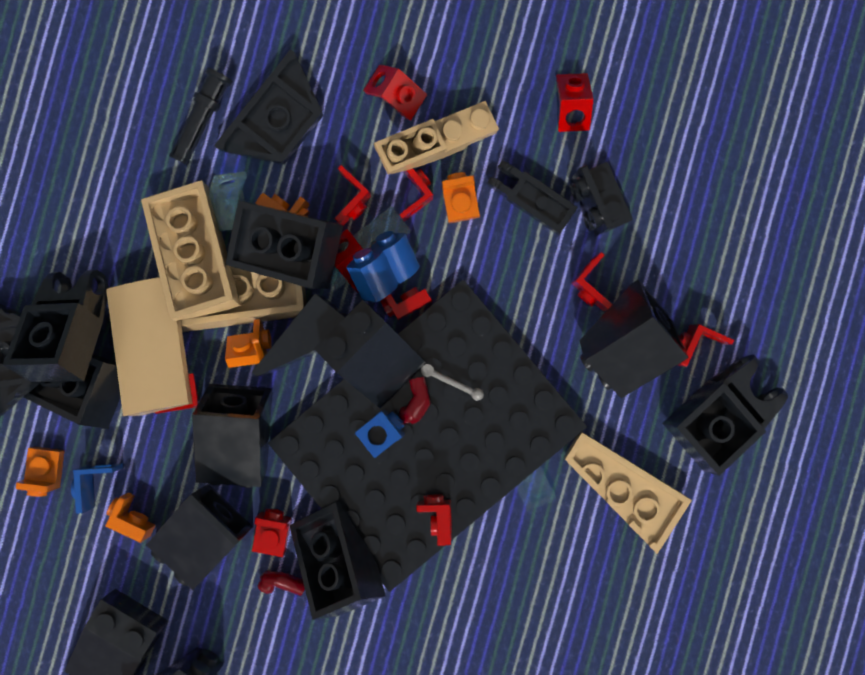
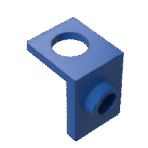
M383 409L356 431L355 434L371 455L376 458L405 435L402 430L405 425L394 411L388 413L386 409ZM380 426L385 429L387 438L383 444L375 445L369 441L368 432L372 427Z
M123 463L87 465L73 470L74 480L71 483V495L75 499L76 514L87 512L95 507L93 474L113 473L123 469Z

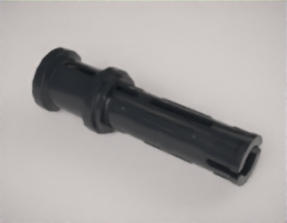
M208 67L205 71L207 76L200 91L195 92L193 95L195 104L178 136L175 146L169 154L170 157L186 165L189 164L213 112L217 113L220 110V101L227 87L233 84L230 78Z

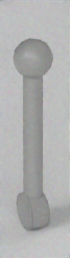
M425 364L421 368L423 376H433L471 394V397L476 401L481 400L484 396L481 388L473 389L435 371L430 364Z

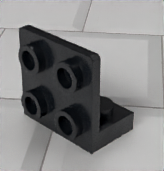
M608 161L591 169L587 165L578 169L571 178L572 184L569 187L576 202L580 201L585 213L582 214V218L589 232L594 231L595 236H599L633 220Z

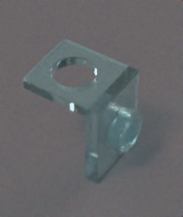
M245 171L213 176L209 195L219 231L233 229L238 200L245 201L242 191L247 177ZM235 180L233 183L230 184H221L226 181Z

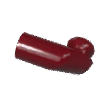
M425 376L409 380L413 397L407 406L401 407L399 410V418L403 423H417L422 419L430 406Z
M269 570L260 575L261 580L257 585L258 589L266 594L272 593L274 587L299 596L305 590L302 578L288 573Z

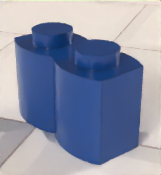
M384 232L376 237V242L370 248L362 249L353 255V260L346 268L362 300L378 302L384 299L397 288L398 284L410 278L419 269L420 265L405 233Z

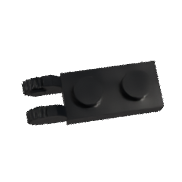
M502 160L498 168L503 174L518 181L512 190L500 180L490 177L487 185L500 195L506 197L508 202L559 235L578 207L527 172L523 173Z

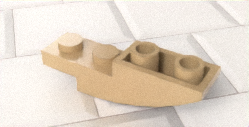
M483 101L437 121L433 119L374 142L373 145L389 175L410 170L466 149L468 145L496 134L499 128L486 101Z

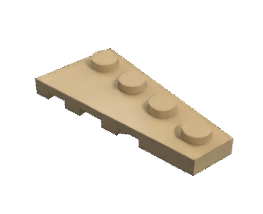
M583 432L577 435L564 456V459L658 554L692 500Z

